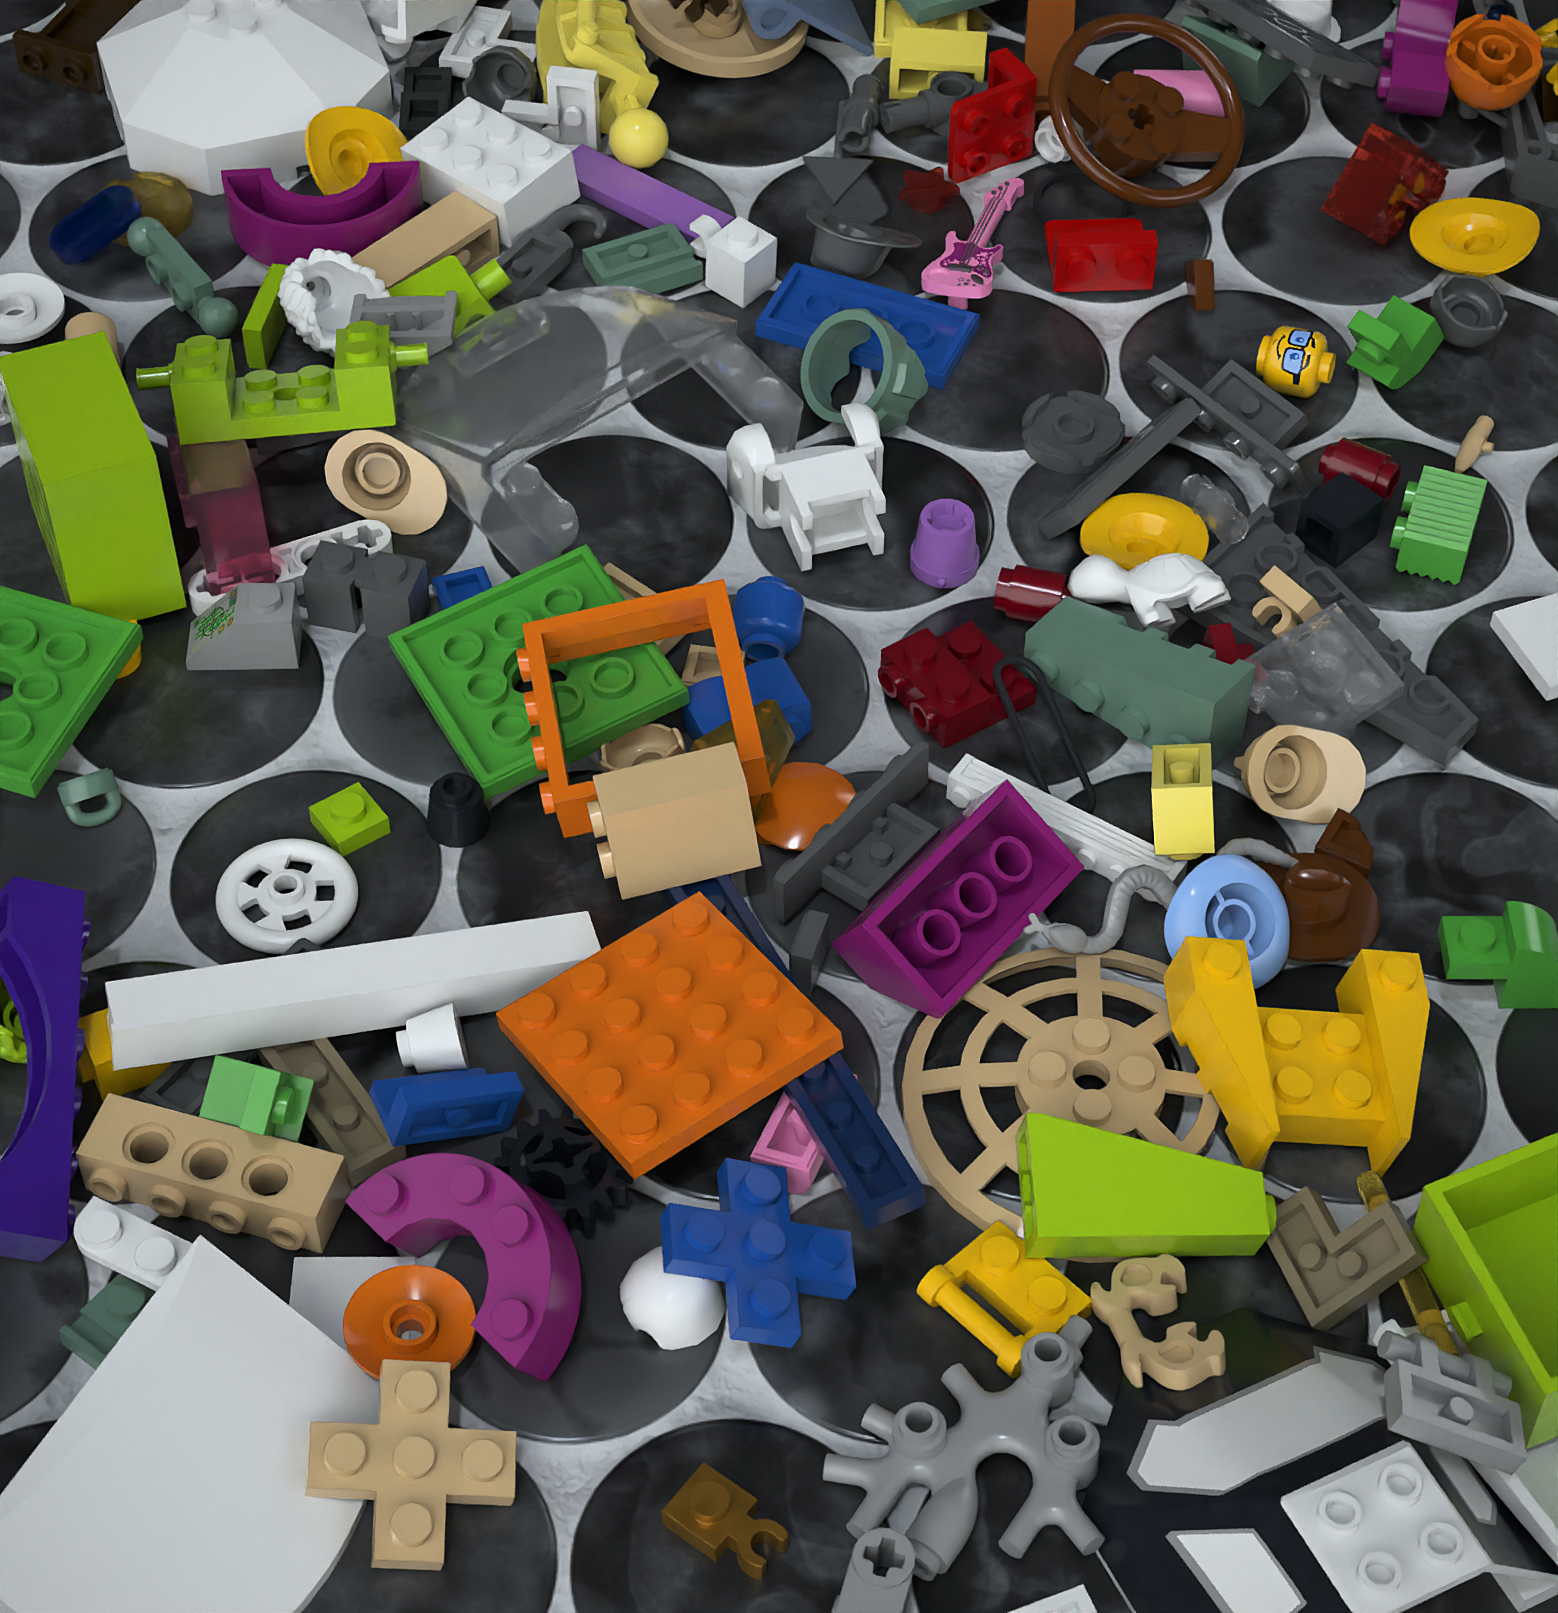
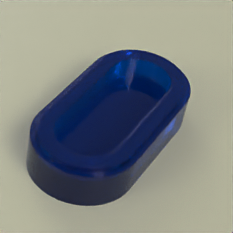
M116 185L108 187L69 214L53 228L49 237L50 247L63 263H82L125 233L130 225L140 218L142 212L141 203L132 190L126 186Z

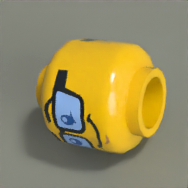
M1281 326L1274 331L1272 336L1265 335L1262 339L1257 357L1256 374L1257 376H1262L1264 383L1277 393L1309 398L1317 392L1321 383H1330L1335 368L1336 354L1328 352L1327 340L1322 333L1291 326Z

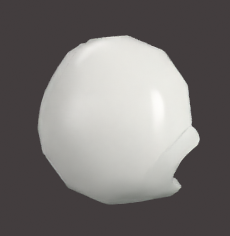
M662 1246L652 1249L634 1261L620 1284V1299L629 1323L635 1331L642 1329L650 1334L662 1349L675 1350L698 1345L718 1329L726 1311L719 1281L663 1273Z

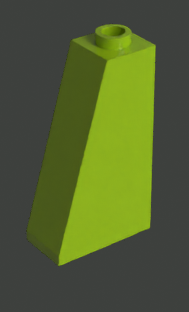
M1026 1113L1015 1135L1026 1258L1158 1257L1164 1253L1172 1256L1255 1255L1270 1236V1233H1273L1275 1230L1276 1204L1271 1194H1265L1263 1172L1043 1113Z

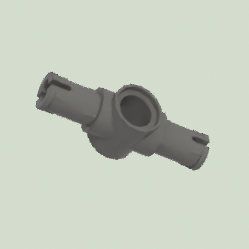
M954 71L939 73L932 78L930 89L919 91L918 96L881 103L879 105V117L882 127L885 128L886 133H893L901 129L924 125L936 133L949 136L950 109L952 105L959 100L988 90V81L977 82L963 73Z

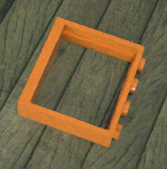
M724 579L522 624L526 647L516 649V655L523 682L532 681L533 691L523 693L531 727L540 725L541 731L540 736L531 737L532 748L538 771L547 770L549 781L539 783V789L545 814L556 812L564 838L593 832L587 802L598 800L594 780L570 785L549 665L711 628L738 745L736 750L747 782L749 797L772 792Z

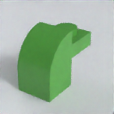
M1393 295L1377 319L1361 310L1357 311L1347 326L1357 345L1346 362L1390 389H1399L1421 371L1445 336L1434 317Z
M1506 901L1502 916H1441L1438 936L1446 979H1493L1498 1009L1558 1008V932L1553 918L1546 911L1532 904Z
M216 1055L199 1117L237 1126L241 1130L298 1142L315 1080Z

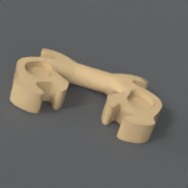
M1164 1253L1155 1258L1123 1260L1113 1270L1111 1291H1105L1098 1282L1091 1284L1092 1310L1103 1323L1109 1326L1120 1348L1122 1369L1126 1377L1136 1388L1143 1387L1142 1372L1147 1373L1159 1384L1172 1390H1187L1202 1383L1210 1376L1223 1375L1226 1370L1225 1342L1218 1330H1212L1207 1340L1201 1342L1197 1340L1196 1323L1183 1322L1167 1328L1166 1339L1155 1343L1143 1336L1132 1315L1135 1309H1144L1151 1316H1159L1171 1313L1178 1308L1176 1292L1186 1293L1187 1284L1185 1268L1177 1258Z

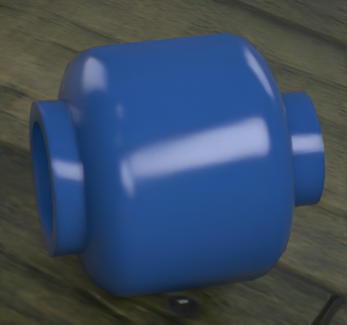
M774 576L760 577L756 582H751L741 587L734 598L732 615L739 646L742 651H745V656L754 661L784 658L785 655L797 649L801 641L805 612L803 597L794 588L788 586L787 582Z

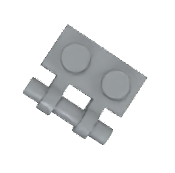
M1388 1330L1382 1334L1378 1342L1377 1353L1380 1357L1394 1362L1383 1374L1388 1430L1512 1475L1527 1457L1520 1403L1507 1399L1512 1388L1511 1376L1492 1369L1490 1361L1474 1354L1465 1353L1459 1357L1440 1350L1435 1340L1417 1333H1411L1405 1337Z

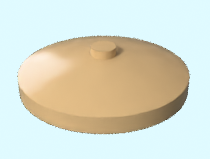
M626 0L625 2L629 25L633 26L635 35L649 50L675 66L713 77H752L781 68L793 60L801 51L809 28V24L800 19L792 30L781 38L774 40L760 38L754 33L740 0H728L730 5L718 17H715L705 9L703 16L694 23H691L684 13L685 8L690 5L692 0L684 1L676 10L671 7L668 0Z

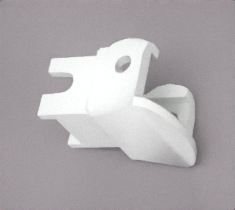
M856 402L841 406V415L855 442V447L847 445L816 446L774 455L767 432L760 423L738 429L733 433L727 445V493L754 520L758 528L782 527L801 572L812 569V555L865 543H868L873 556L884 553V532L876 517L878 514L885 513L886 498L882 492L884 446L880 439L877 414L867 404Z

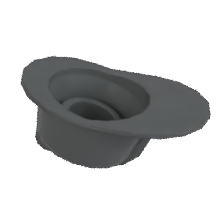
M811 210L806 213V218L816 225L810 258L811 264L815 268L861 280L873 275L878 271L892 247L912 248L922 245V239L906 232L861 224L825 211Z

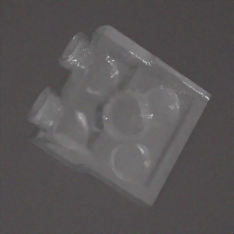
M1336 603L1331 604L1243 660L1256 665L1248 706L1254 713L1260 714L1265 710L1277 725H1296L1331 732L1346 739L1355 735L1358 723L1402 696L1405 687L1402 680Z

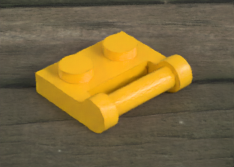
M999 1219L945 1265L940 1264L932 1268L920 1281L916 1291L917 1295L931 1307L940 1305L998 1357L997 1365L1011 1378L1021 1375V1351L1024 1344L1030 1338L1044 1332L1059 1334L1070 1316L1076 1315L1086 1319L1091 1315L1092 1311L1091 1298L1044 1258H1026L1025 1242ZM964 1284H968L1025 1335L1015 1337L960 1288Z

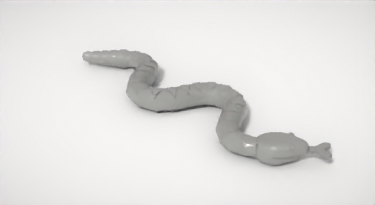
M1250 837L1232 839L1216 852V856L1221 854L1248 855L1257 861L1271 863L1276 866L1280 865L1289 869L1299 862L1296 858L1291 857L1271 844H1267L1264 840ZM1145 864L1128 868L1118 878H1115V881L1110 886L1104 909L1103 924L1098 934L1087 936L1081 928L1066 923L1054 922L1053 924L1043 925L1039 922L1035 913H1029L1028 919L1031 925L1026 926L1023 932L1030 934L1040 931L1048 940L1047 943L1049 945H1053L1062 952L1072 954L1080 952L1086 955L1102 954L1114 947L1122 936L1131 896L1136 890L1141 888L1150 890L1167 911L1178 887L1162 870Z

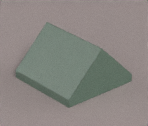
M1184 15L1181 27L1198 37L1216 54L1232 77L1241 99L1260 107L1293 71L1294 61L1290 60L1288 63L1269 56L1264 52L1266 44L1263 42L1260 45L1240 38L1235 34L1237 26L1234 24L1232 27H1228L1208 17ZM1182 51L1183 70H1203L1189 55Z

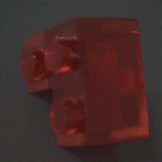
M1371 122L1320 210L1335 221L1384 247L1388 238L1395 236L1401 229L1406 217L1405 210L1407 206L1421 212L1439 200L1446 186L1445 178L1449 171L1420 147Z

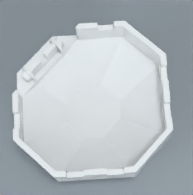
M141 0L97 42L105 90L108 100L112 104L114 118L121 140L124 141L131 169L210 196L224 194L221 170L271 168L274 180L278 183L298 179L296 167L309 165L305 148L307 125L321 111L337 106H354L379 113L388 120L394 117L389 68L360 0Z

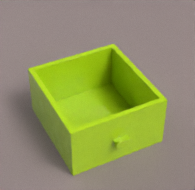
M100 331L0 356V378L32 509L67 604L125 621L135 619L138 621L187 607L156 454L105 332Z
M1555 1133L1425 1185L1412 1230L1428 1258L1420 1266L1444 1306L1460 1339L1465 1343L1471 1354L1487 1359L1491 1362L1492 1369L1511 1376L1512 1388L1507 1399L1520 1403L1525 1449L1558 1436V1133Z

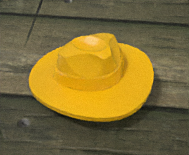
M337 106L321 111L310 120L305 132V148L309 167L318 188L324 196L338 194L356 186L366 176L370 163L403 161L400 148L408 143L403 133L390 120L369 109L354 106Z
M1471 197L1447 199L1432 204L1415 217L1410 227L1412 246L1424 259L1443 269L1464 275H1474L1481 279L1490 274L1505 271L1522 261L1535 246L1540 233L1538 216L1530 209L1510 202Z
M1126 493L1104 500L1085 518L1080 531V544L1084 552L1089 556L1099 554L1111 558L1123 569L1131 570L1136 565L1148 562L1150 559L1164 553L1189 554L1203 562L1208 550L1209 535L1202 518L1187 505L1155 494Z

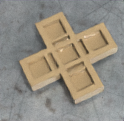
M383 1359L380 1367L378 1424L311 1421L305 1496L374 1500L371 1568L441 1571L444 1564L446 1503L511 1506L514 1501L516 1431L448 1428L451 1363Z

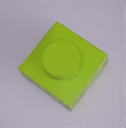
M359 782L308 807L313 826L331 848L342 857L391 833L388 816Z

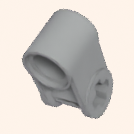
M876 1528L867 1531L858 1539L853 1548L841 1594L837 1595L831 1613H906L915 1568V1551L912 1543L904 1534L891 1528ZM878 1567L889 1569L886 1577L875 1575Z

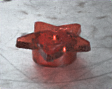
M936 167L925 173L905 170L902 178L906 186L899 192L898 199L900 201H908L909 205L917 211L931 213L942 209L946 204L947 197L959 195L960 188L958 185L944 179V169L942 167Z

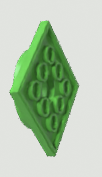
M587 544L387 636L391 650L469 775L479 783L485 800L547 772V770L538 771L531 737L541 735L540 725L531 727L524 695L514 690L515 685L522 679L516 649L526 647L522 624L626 601ZM654 641L549 665L550 670L561 672L567 677L565 681L552 683L567 764L582 759L600 749L601 745L690 703L688 689Z
M0 586V685L13 687V694L0 701V788L36 798L144 639L141 625Z

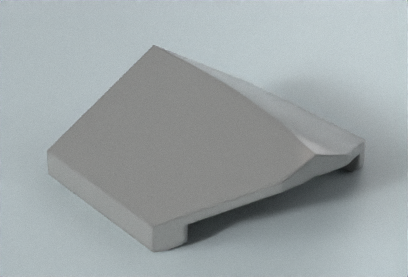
M447 291L446 296H395L367 299L366 294L354 295L349 324L357 321H372L377 325L389 324L391 341L395 343V346L427 342L428 355L430 357L452 345L458 295L456 291ZM412 366L397 367V368H400V369H402V370H406V369H408V368H410V367H412Z

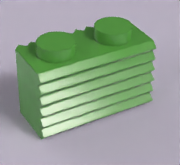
M1424 465L1419 483L1408 482L1401 512L1409 513L1408 518L1397 517L1391 538L1390 547L1399 549L1396 568L1399 572L1407 570L1410 575L1418 573L1420 577L1428 575L1431 580L1439 578L1442 583L1448 580L1453 585L1460 583L1488 480Z

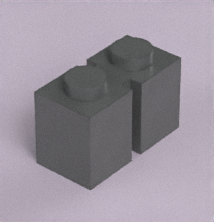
M320 540L302 577L309 625L356 633L359 628L356 600L362 601L366 635L388 639V635L425 619L431 606L426 560L381 551L377 552L375 558H369L368 549Z

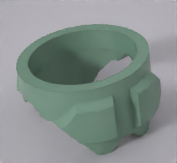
M845 309L823 321L810 337L801 362L800 378L802 391L808 405L815 414L826 421L846 426L841 412L831 406L832 398L830 393L835 384L849 374L850 351L855 346L871 339L872 328L880 339L884 364L879 384L872 396L864 404H867L877 414L880 435H883L905 425L909 420V411L913 408L915 402L926 394L928 382L925 378V369L916 352L907 345L903 335L895 330L888 321L872 314L868 309Z

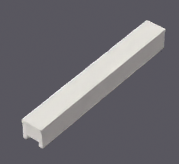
M588 911L109 981L105 982L108 1000V1014L106 1015L112 1046L113 1070L404 1026L407 1019L451 1002L455 1003L459 1017L499 1011L600 951L601 948Z

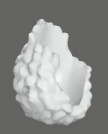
M321 248L314 249L308 260L299 257L291 265L287 266L279 286L280 290L278 291L280 304L283 306V310H285V316L288 318L287 321L296 328V334L303 337L304 343L310 344L315 352L323 351L329 353L334 358L336 329H343L349 324L354 295L366 294L367 299L391 297L389 295L390 292L385 289L384 281L376 278L375 270L355 264L351 256L346 252L325 251ZM309 282L310 287L306 289V285Z

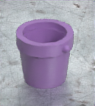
M938 499L923 507L920 514L916 536L910 548L911 571L918 580L926 585L937 588H955L967 584L975 577L980 561L979 546L976 543L974 513L968 505L958 500Z

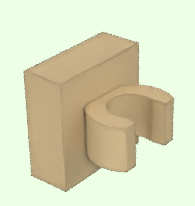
M1275 565L1259 581L1270 597L1260 600L1254 606L1252 616L1262 626L1271 616L1282 614L1280 622L1271 630L1280 642H1285L1294 635L1298 623L1313 634L1327 619V616L1314 597Z

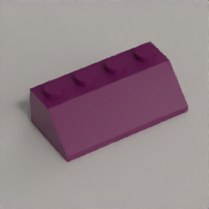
M1006 779L975 799L830 944L870 989L938 1019L960 999L1023 933V929L1031 924L1028 919L1029 913H1035L1038 917L1085 867Z

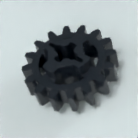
M565 1105L561 1112V1118L552 1119L550 1113L545 1108L538 1110L539 1123L534 1126L521 1119L517 1121V1139L512 1137H503L501 1139L502 1157L495 1158L494 1166L532 1188L545 1198L557 1211L567 1229L568 1225L577 1224L582 1233L586 1235L591 1233L590 1219L595 1216L607 1223L614 1220L613 1203L617 1205H626L628 1203V1185L633 1184L634 1179L581 1119L574 1118L573 1110L568 1105Z

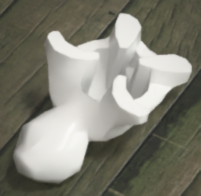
M1164 553L1150 559L1148 562L1136 565L1131 570L1123 569L1111 558L1094 554L1084 559L1071 572L1067 586L1074 599L1086 603L1102 604L1118 601L1131 604L1143 628L1151 626L1164 632L1169 631L1168 627L1176 622L1171 611L1173 608L1189 604L1192 611L1197 613L1224 605L1231 600L1228 589L1219 575L1215 574L1202 561L1189 554L1183 555L1182 553Z

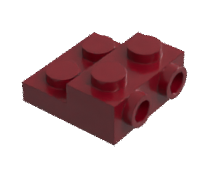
M972 621L938 637L926 627L881 649L878 678L883 690L891 698L896 697L911 713L918 729L923 733H929L943 749L1008 718L992 676L994 665L1006 656ZM1012 663L1005 665L1001 670V678L1015 712L1018 713L1035 704L1037 689Z

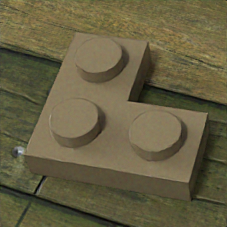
M1307 1185L1276 1207V1227L1274 1232L1270 1233V1236L1266 1239L1311 1327L1324 1332L1428 1260L1400 1208L1386 1200L1343 1232H1340L1320 1193Z

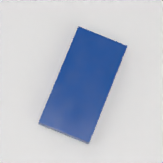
M794 262L755 322V336L805 350L814 331L831 315L845 309H868L872 314L884 318L895 330L903 335L907 345L916 352L923 364L928 386L943 390L979 329L980 314ZM871 328V339L855 346L850 351L849 362L882 372L884 364L883 349L878 335Z

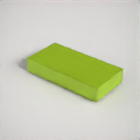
M272 263L242 327L249 368L267 370L288 322L285 310H283V306L280 304L278 291L280 290L279 286L282 276L285 274V268L289 265Z

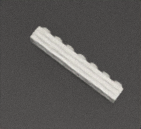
M967 753L948 775L946 798L960 808H967L975 799L1008 779L1083 864L1084 869L1097 872L1107 877L1112 883L1125 869L1142 864L1162 870L1177 887L1185 879L1187 860L1172 859L1168 855H1155L1154 845L998 770ZM1141 888L1135 891L1147 901L1161 904L1150 890Z

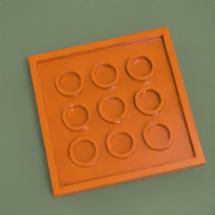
M700 891L495 1013L500 1030L634 1180L844 1048L841 1031Z

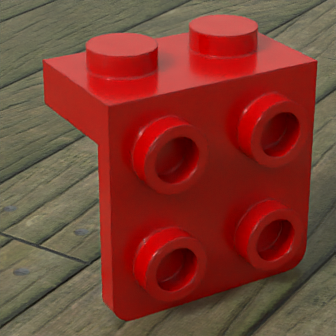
M1006 47L991 52L989 55L988 90L959 100L950 109L947 175L955 184L1014 163L1033 154L1038 78L1025 63L1021 62Z
M1136 218L1051 220L1045 224L1044 237L1053 292L1079 293L1083 291L1153 289L1158 239L1156 230H1143L1140 220Z

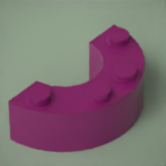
M1399 0L1394 32L1385 31L1381 52V60H1388L1389 67L1380 66L1381 71L1376 88L1377 98H1384V111L1436 118L1442 117L1450 80L1444 65L1447 44L1454 28L1458 0Z
M419 160L370 163L366 176L356 186L338 194L321 197L299 195L284 189L274 180L271 168L221 170L231 234L246 254L271 267L272 263L291 265L299 257L308 260L311 252L316 248H321L325 251L346 252L352 258L424 211Z
M452 1153L425 1154L399 1161L371 1176L352 1192L345 1202L386 1242L417 1258H420L438 1242L459 1235L474 1236L485 1252L489 1279L484 1303L471 1326L515 1369L544 1382L549 1379L566 1353L575 1330L581 1302V1273L572 1237L557 1211L545 1198L532 1188L487 1162L474 1157Z

